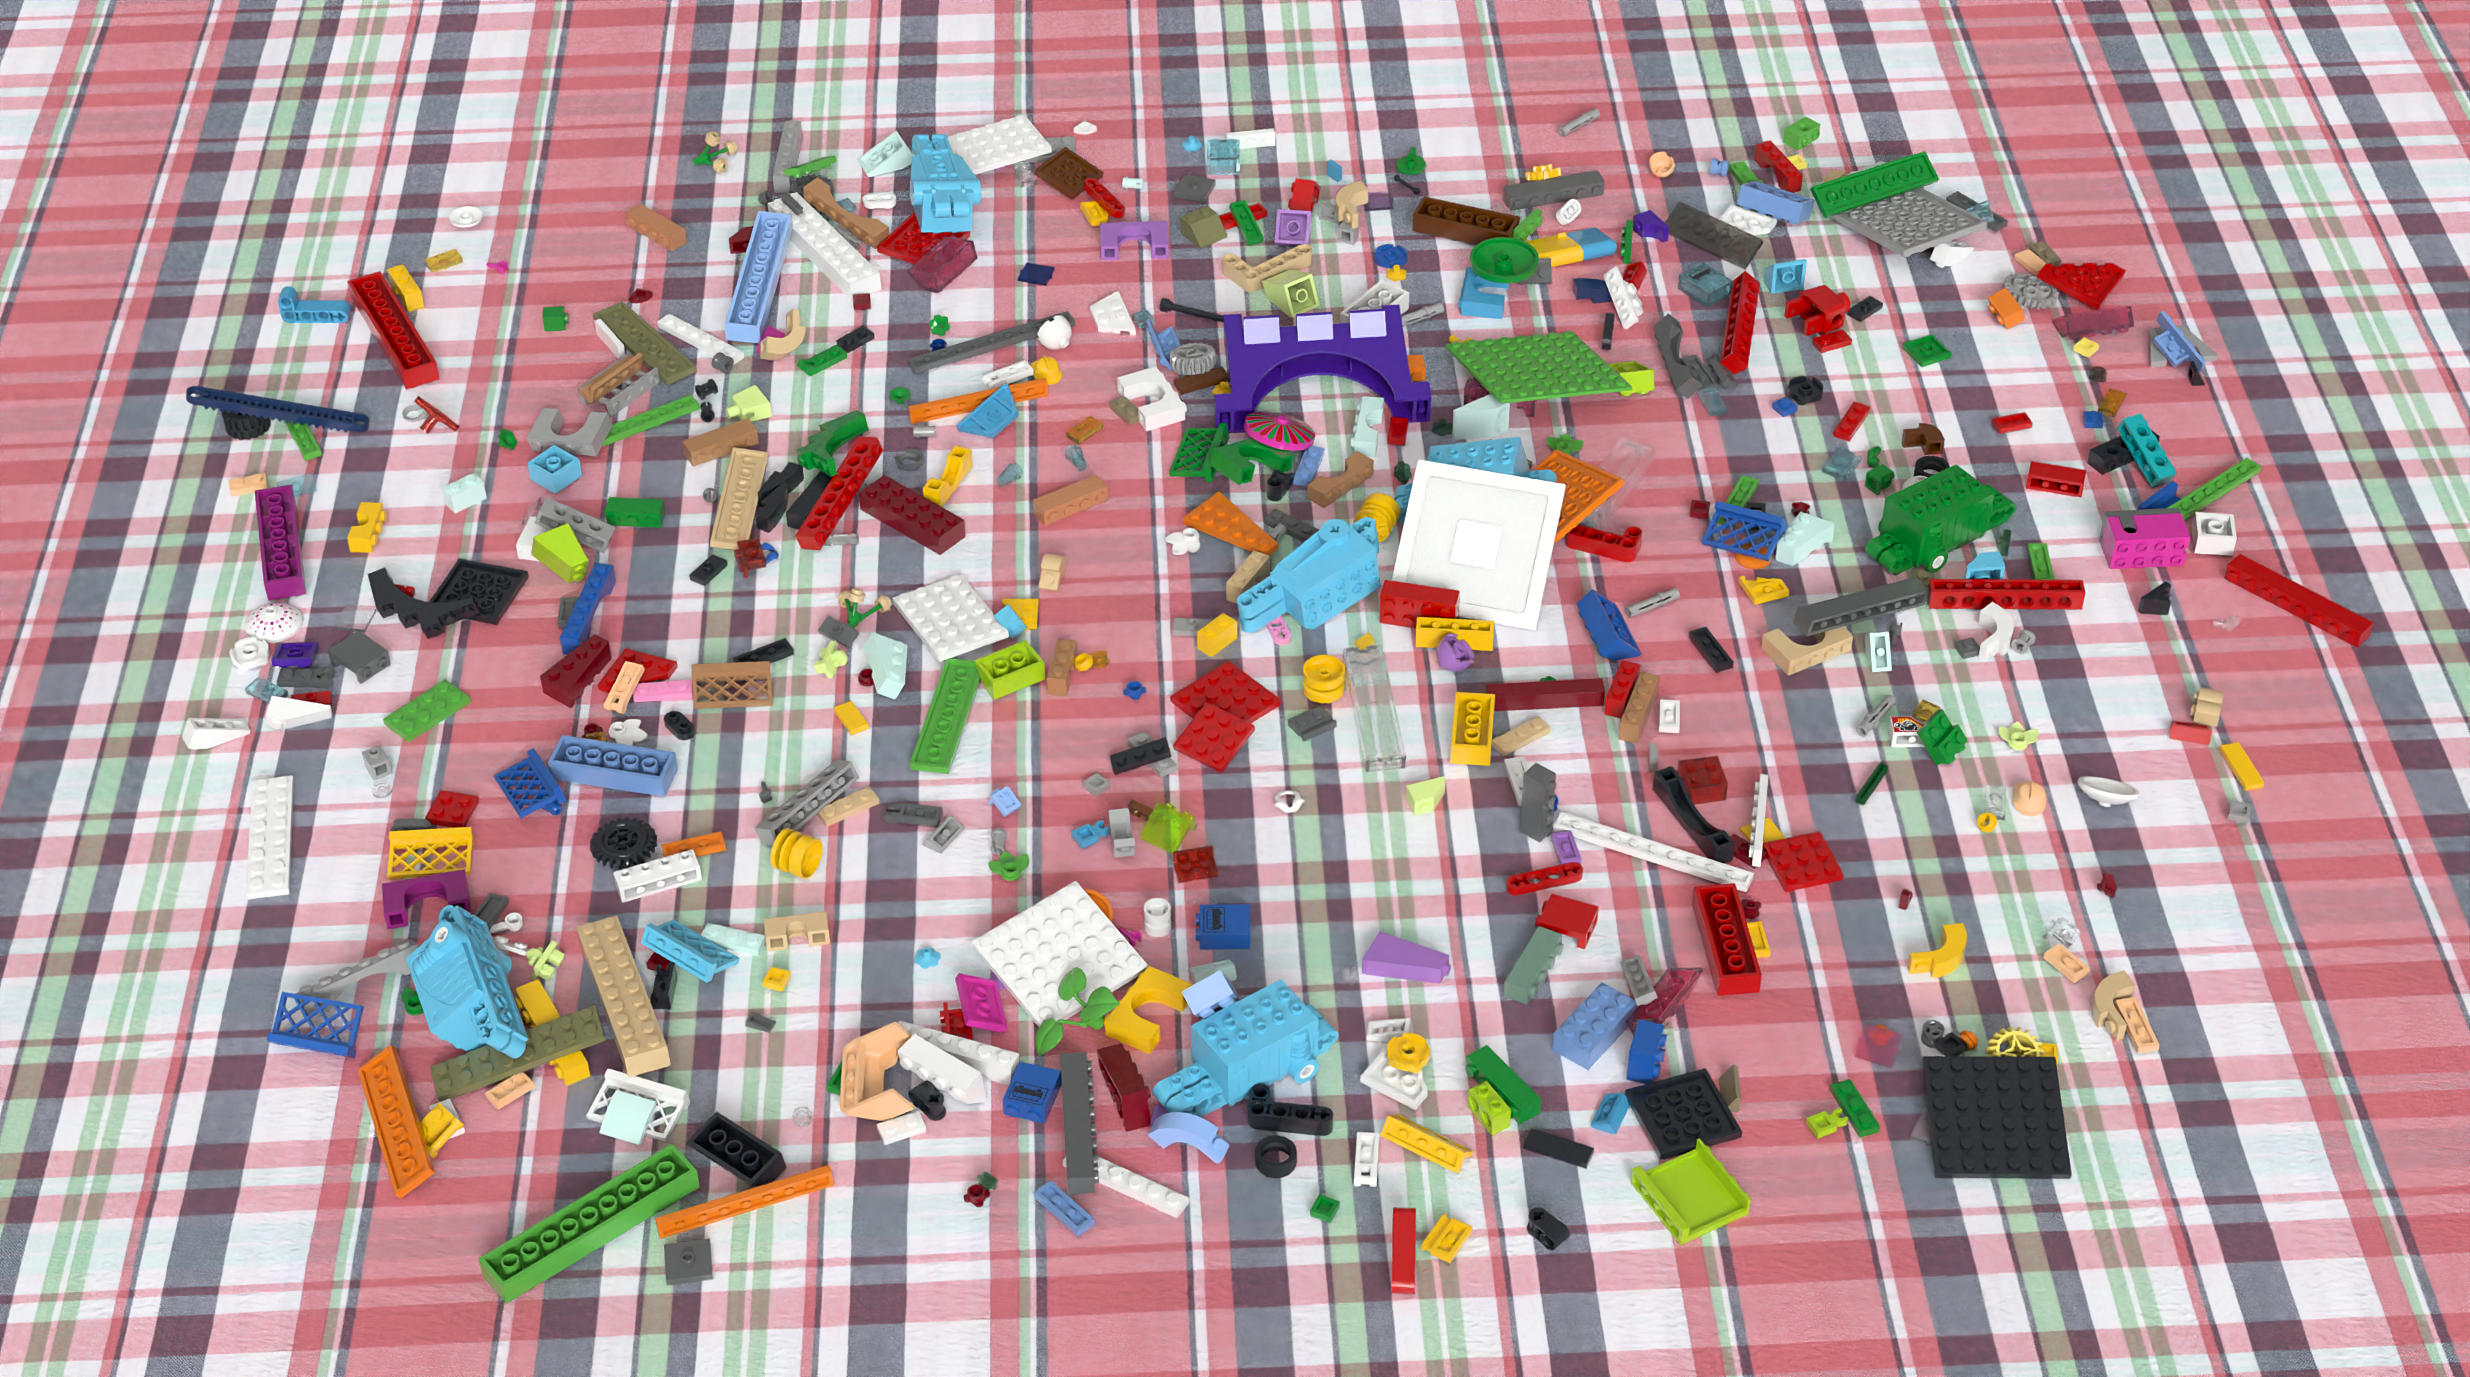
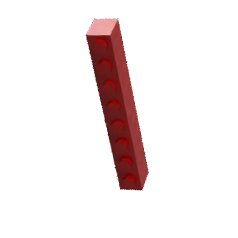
M2239 554L2227 564L2224 579L2356 648L2370 637L2374 622L2246 556Z

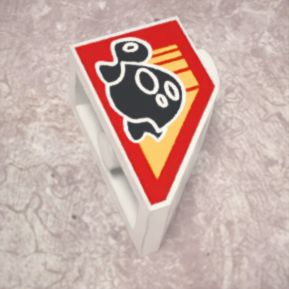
M1890 716L1888 734L1891 747H1925L1917 734V731L1924 724L1910 716Z

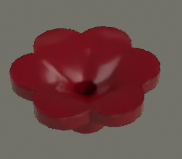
M2104 872L2101 883H2097L2098 891L2104 890L2105 895L2111 898L2115 897L2117 885L2114 882L2113 875Z

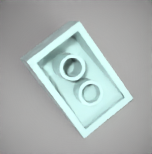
M895 131L857 160L867 176L872 177L904 169L906 166L911 165L914 154L899 133Z
M1489 394L1453 410L1452 439L1463 440L1495 437L1508 431L1510 403H1500L1492 394Z

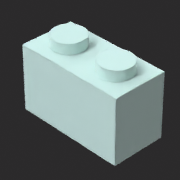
M475 473L442 487L445 504L454 513L487 499L484 482Z

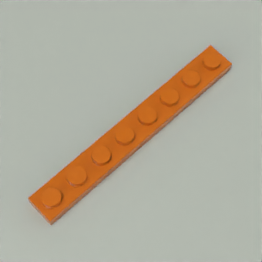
M1046 378L1008 385L1014 403L1048 396V382ZM999 388L908 406L909 421L912 425L972 412Z
M830 1165L819 1167L657 1217L655 1221L659 1238L669 1237L834 1186Z

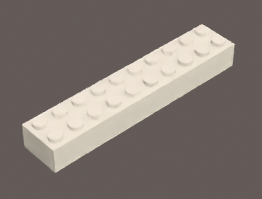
M797 192L790 195L803 207L802 214L796 215L781 200L782 198L768 203V212L792 214L793 230L790 241L851 301H853V294H871L881 290L880 273Z

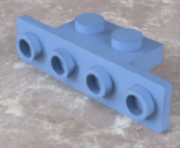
M2161 311L2156 321L2165 332L2155 337L2152 342L2173 367L2187 360L2189 362L2194 361L2199 372H2201L2206 364L2203 356L2198 354L2193 344L2185 338L2181 329L2177 328L2172 322L2171 317L2164 311Z
M1148 318L1146 320L1148 325L1146 329L1150 336H1152L1150 339L1155 346L1154 349L1159 356L1158 359L1163 367L1167 366L1171 371L1170 352L1176 346H1182L1176 330L1171 326L1158 334L1157 329Z

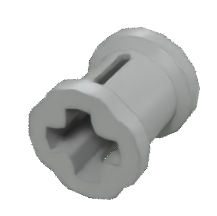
M2027 629L2022 630L2019 637L2012 641L2011 647L2016 653L2024 654L2027 652L2028 646L2035 643L2036 637L2033 632Z

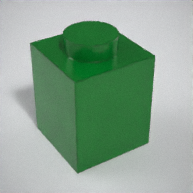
M564 306L543 307L542 319L545 332L566 330V323H569V314L565 313Z

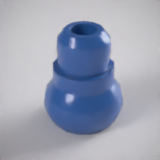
M542 795L540 799H543L549 795ZM555 800L541 809L548 811L552 815H559L562 811V806Z

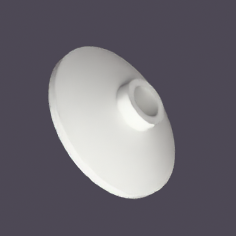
M471 206L455 209L449 215L450 223L457 227L476 225L483 218L482 211Z

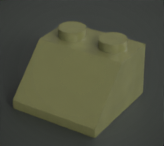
M1208 205L1180 217L1181 234L1199 249L1227 238V233L1217 212Z

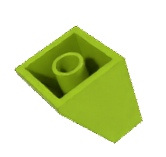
M568 523L534 536L531 551L533 557L567 583L579 582L586 576L588 559Z

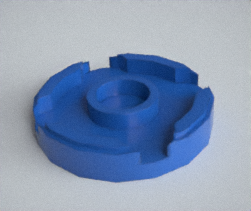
M1385 244L1375 250L1374 261L1380 267L1393 269L1394 265L1401 267L1407 262L1408 253L1400 245L1396 247L1393 244Z

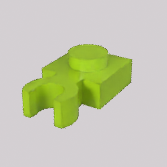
M1837 1108L1830 1115L1823 1111L1807 1117L1806 1125L1816 1138L1819 1139L1836 1132L1837 1126H1846L1848 1117L1839 1118L1842 1115V1109Z

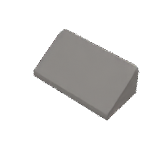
M950 814L922 845L941 854L965 827Z

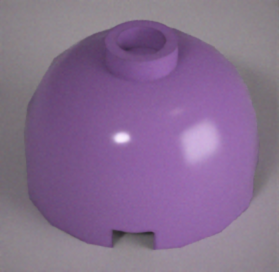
M1449 633L1438 643L1436 649L1438 663L1445 670L1460 672L1474 663L1472 658L1475 656L1466 641L1462 640L1460 642L1456 639L1458 635Z

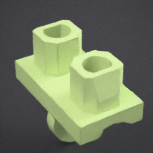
M830 641L827 648H821L819 653L822 660L815 661L814 664L816 672L818 674L825 673L828 678H833L838 666L845 665L848 660L845 652L837 649L836 641Z
M551 941L544 953H542L543 948L541 947L529 949L527 952L528 964L533 966L535 963L531 979L535 981L541 977L550 981L556 968L548 965V963L550 962L559 967L565 957L564 953L556 949L558 943Z

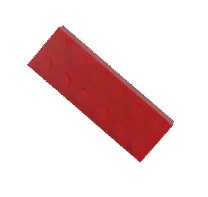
M1736 884L1694 886L1692 905L1717 996L1760 992L1762 974Z

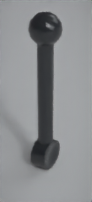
M1399 175L1394 176L1395 181H1399L1413 190L1414 194L1420 193L1419 188H1414L1402 180Z

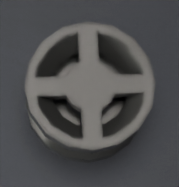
M721 352L714 355L712 359L713 368L725 374L733 368V358Z
M1936 1020L1926 1021L1922 1029L1921 1042L1927 1047L1935 1048L1936 1042L1943 1038L1945 1031L1943 1024Z

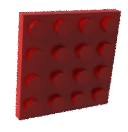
M912 213L877 246V252L935 271L970 237V231L957 233L921 232L916 214Z
M1230 661L1225 662L1170 696L1171 702L1191 718H1194L1203 705L1208 702L1250 724L1281 705L1280 698Z

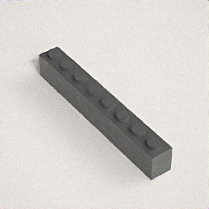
M1915 577L1798 607L1793 624L1806 636L1923 606L1929 589Z
M1086 1052L1062 1053L1060 1058L1068 1195L1095 1193V1183H1099L1098 1170H1094V1167H1098L1097 1154H1093V1151H1097L1096 1138H1092L1093 1135H1096L1095 1122H1091V1120H1095L1094 1106L1090 1107V1104H1094L1093 1091H1089V1089H1093L1092 1076H1088V1074H1092L1091 1061H1087Z

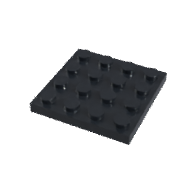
M459 558L429 602L445 603L473 597L480 613L465 619L497 625L529 578L528 571Z
M1706 1068L1625 1090L1628 1103L1660 1160L1696 1149L1697 1139H1700L1705 1146H1712L1742 1137L1741 1128Z

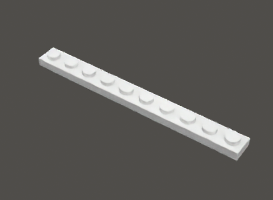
M1564 812L1560 813L1554 823L1553 831L1563 832L1571 830L1575 838L1715 883H1735L1737 890L1747 892L1754 877L1752 872Z

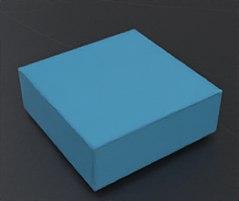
M1332 159L1327 161V175L1336 182L1341 181L1342 166Z

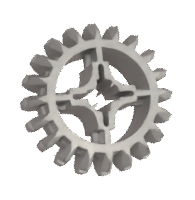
M1203 342L1182 344V346H1176V348L1172 349L1169 361L1173 372L1183 374L1184 376L1204 374V372H1209L1210 369H1213L1216 365L1217 356L1213 346L1207 343L1203 344Z

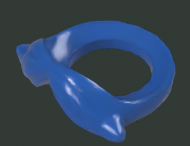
M764 542L753 550L751 559L755 565L762 566L774 559H778L779 554L772 545ZM759 551H771L765 559H755V555Z

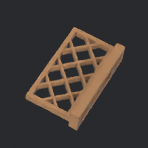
M770 661L691 664L694 709L773 706ZM767 679V682L762 686L755 682L756 680ZM745 680L747 683L741 687L736 681ZM718 681L728 682L724 687L716 684ZM696 682H707L708 684L701 688ZM750 685L758 689L753 694L746 690ZM731 686L738 690L733 695L726 691ZM714 687L718 692L711 695L707 690ZM762 692L768 696V699L760 700L756 696ZM743 693L748 698L746 700H739L737 697ZM702 694L709 698L706 702H697V699ZM721 694L728 697L726 701H720L717 698Z

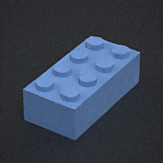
M1751 181L1741 185L1737 204L1742 205L1743 209H1754L1759 214H1770L1774 219L1782 220L1783 218L1788 220V223L1797 225V223L1810 219L1815 200L1757 181Z
M1601 982L1554 1032L1552 1051L1589 1070L1636 1019V1001Z

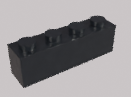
M822 471L818 473L786 511L787 527L800 529L833 476H829Z

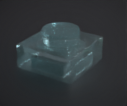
M1148 310L1132 314V320L1138 329L1148 326L1146 322L1148 318L1155 325V319Z

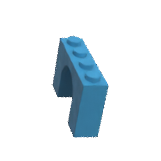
M1471 266L1469 268L1466 267L1463 287L1461 288V298L1459 297L1458 308H1461V315L1502 319L1505 295L1483 293L1478 291V289L1484 287L1509 289L1510 283L1487 281L1476 275Z

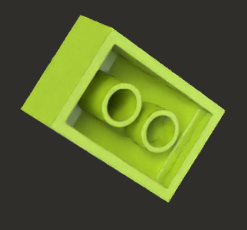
M1638 361L1608 364L1632 386L1630 391L1617 392L1621 396H1631L1632 393L1636 392L1638 394H1648V391L1654 390V369Z

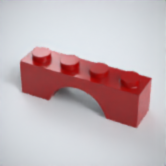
M1771 140L1756 144L1754 161L1762 169L1768 167L1774 169L1780 189L1792 193L1800 192L1803 174Z

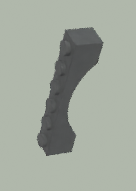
M1668 313L1653 326L1654 336L1659 342L1658 347L1663 353L1662 358L1666 361V368L1670 372V379L1674 383L1675 392L1688 399L1703 387V383L1698 373L1689 366L1682 365L1679 348L1684 332L1680 322Z

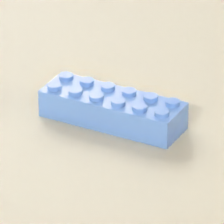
M1221 970L1182 991L1193 1014L1201 1020L1241 1000L1231 980Z

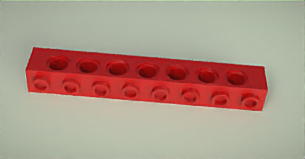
M1744 271L1733 280L1720 363L1734 375L1744 371L1749 365L1750 347L1758 303L1760 283L1747 271Z
M859 436L839 466L837 474L832 477L796 533L795 537L801 549H822L827 538L834 530L883 452L877 437Z
M1929 579L1927 601L1929 609H1983L1991 602H1994L2003 609L2082 610L2086 592L2083 580Z

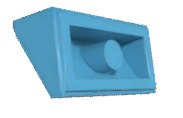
M1605 1094L1590 1126L1610 1134H1617L1630 1106L1625 1094Z

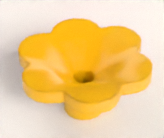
M1394 265L1393 269L1387 270L1386 278L1398 282L1399 280L1406 279L1407 272L1400 269L1399 265Z
M1220 382V385L1214 387L1212 394L1230 393L1229 385L1226 382Z

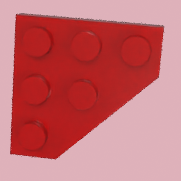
M625 648L599 682L598 689L599 691L610 693L625 661L643 665L645 670L638 683H650L658 679L661 681L668 680L678 667L677 661Z

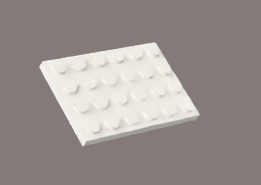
M1018 115L1014 118L1004 119L997 123L987 124L986 126L973 128L948 137L952 152L963 158L974 175L1052 152L1050 144L1025 115Z
M961 574L892 598L893 605L938 662L1009 638L1008 630L997 622L994 618V613Z

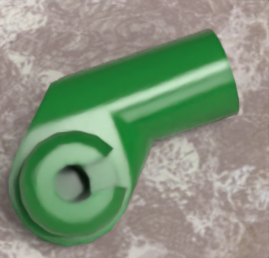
M1874 446L1868 450L1867 464L1870 467H1878L1879 465L1878 462L1880 460L1876 458L1881 453L1879 446Z

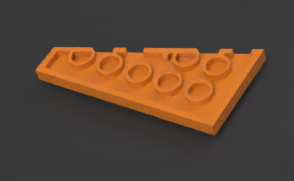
M1219 491L1182 518L1184 525L1250 552L1254 550L1270 556L1279 549L1278 543Z

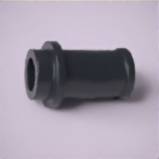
M703 402L700 405L702 411L700 414L701 419L705 422H711L715 417L710 402H707L708 406H706V402Z

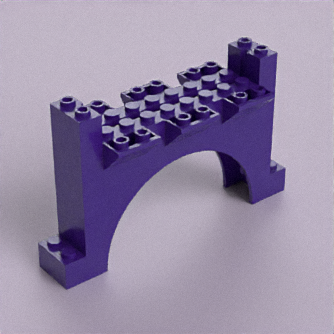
M1382 305V309L1349 311V323L1338 324L1332 323V312L1296 314V326L1279 327V315L1243 317V325L1241 314L1224 315V347L1230 393L1214 394L1215 428H1218L1220 423H1227L1229 434L1246 433L1244 430L1246 416L1255 412L1259 403L1268 393L1288 381L1313 375L1338 376L1361 383L1381 398H1384V402L1390 409L1393 417L1409 418V423L1430 422L1432 399L1429 382L1411 383L1399 305Z

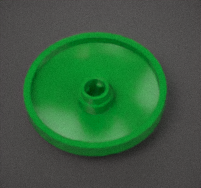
M1497 237L1487 239L1477 244L1470 253V266L1473 272L1479 277L1495 283L1520 282L1531 277L1538 269L1539 256L1537 251L1530 244L1515 238Z

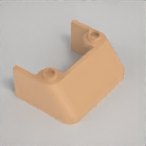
M896 1021L852 1040L845 1046L842 1057L840 1109L846 1115L887 1121L914 1109V1105L895 1089L891 1088L883 1092L884 1070L897 1063L899 1057L898 1050L912 1037Z

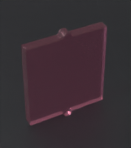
M1866 1023L1862 1036L1858 1038L1859 1045L1855 1057L1892 1068L1896 1054H1899L1898 1048L1903 1034Z

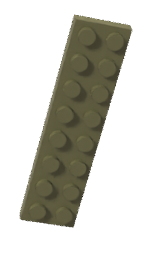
M623 301L593 314L594 320L601 319L634 356L639 352L644 355L643 364L648 369L658 368L659 378L666 385L697 372V367Z
M592 1005L526 1030L528 1040L526 1041L523 1054L518 1058L513 1059L486 1045L431 1066L430 1069L439 1102L449 1098L453 1099L606 1041L596 1006Z

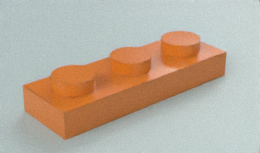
M721 831L661 844L664 857L692 849L696 857L726 851Z

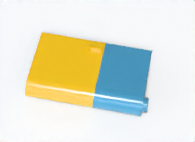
M1596 227L1524 241L1534 247L1539 258H1551V267L1611 256L1617 250L1616 242Z

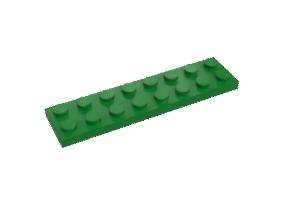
M1923 151L1812 186L1810 191L1823 217L1827 218L1937 183L1939 177L1928 155Z

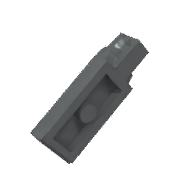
M1713 352L1706 359L1708 365L1714 368L1713 372L1720 378L1719 382L1723 387L1735 390L1738 387V383L1730 370L1720 363V357Z

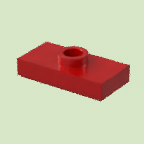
M2025 412L1995 417L1991 421L1998 434L2032 428L2033 424Z
M1391 417L1387 444L1405 446L1409 418Z
M331 691L293 694L291 699L331 706L332 695Z

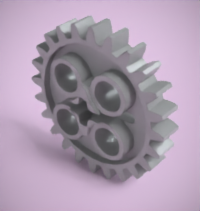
M2015 272V275L2010 274V276H2006L2002 285V289L2006 287L2018 304H2023V307L2029 306L2030 309L2033 307L2038 310L2040 307L2046 309V307L2051 308V306L2055 305L2059 296L2057 288L2037 278V275L2032 276L2030 273L2028 275L2024 272L2021 275Z

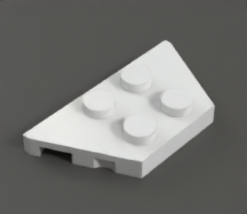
M1119 291L1089 306L1090 314L1098 332L1120 334V331H1129L1130 335H1136V329Z

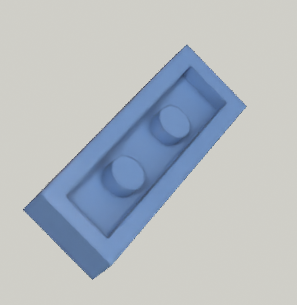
M1311 446L1305 449L1294 477V485L1308 487V484L1314 481L1324 456V448Z
M1050 1180L1034 1191V1198L1077 1237L1095 1225V1219L1053 1181Z

